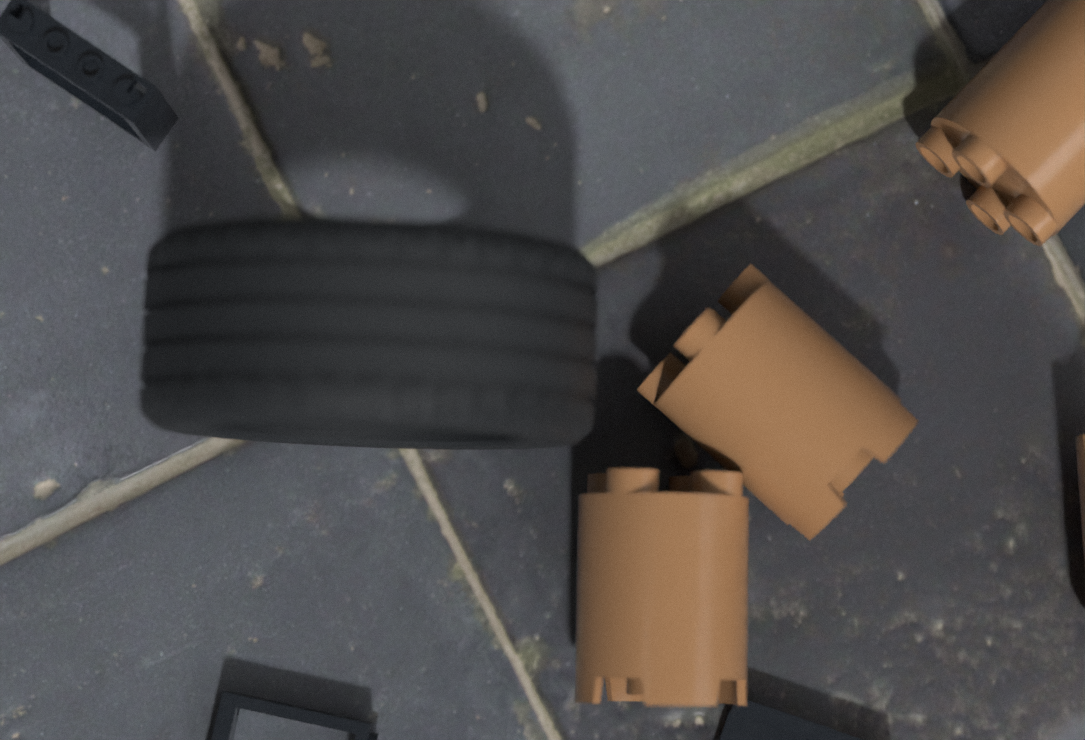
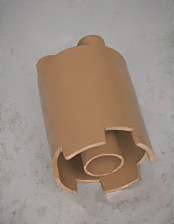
M1047 0L933 118L931 128L915 144L922 157L941 174L952 178L960 171L977 189L966 201V205L983 225L999 235H1003L1012 226L1022 237L1036 246H1042L1050 236H1055L1085 204V0Z
M750 264L717 300L718 303L733 315L728 322L714 309L711 310L708 307L674 345L691 361L690 364L686 367L670 353L645 379L637 391L664 413L725 470L743 473V486L786 525L790 524L808 540H811L845 507L847 503L842 498L844 496V489L860 474L873 457L885 463L919 421L900 403L902 399L778 289L753 264Z
M613 468L607 469V473L587 474V494L578 496L575 702L600 704L603 677H605L608 701H644L645 705L717 706L719 696V704L747 706L749 498L742 497L743 473L732 471L691 472V476L669 477V492H659V470Z

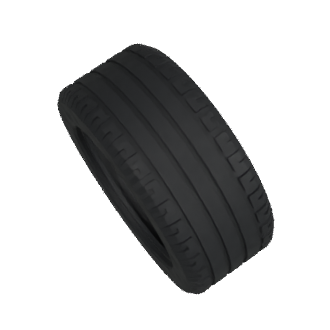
M272 217L212 221L179 227L166 232L148 250L145 272L148 277L144 281L143 308L147 313L143 316L141 342L146 349L141 352L140 381L144 383V386L140 388L139 405L141 413L158 429L196 436L260 442L444 450H508L564 447L575 445L592 429L594 406L590 404V401L595 399L596 371L592 366L596 363L597 335L593 331L597 328L598 299L595 297L598 293V273L595 265L579 249L571 245L513 231L438 222L349 217Z

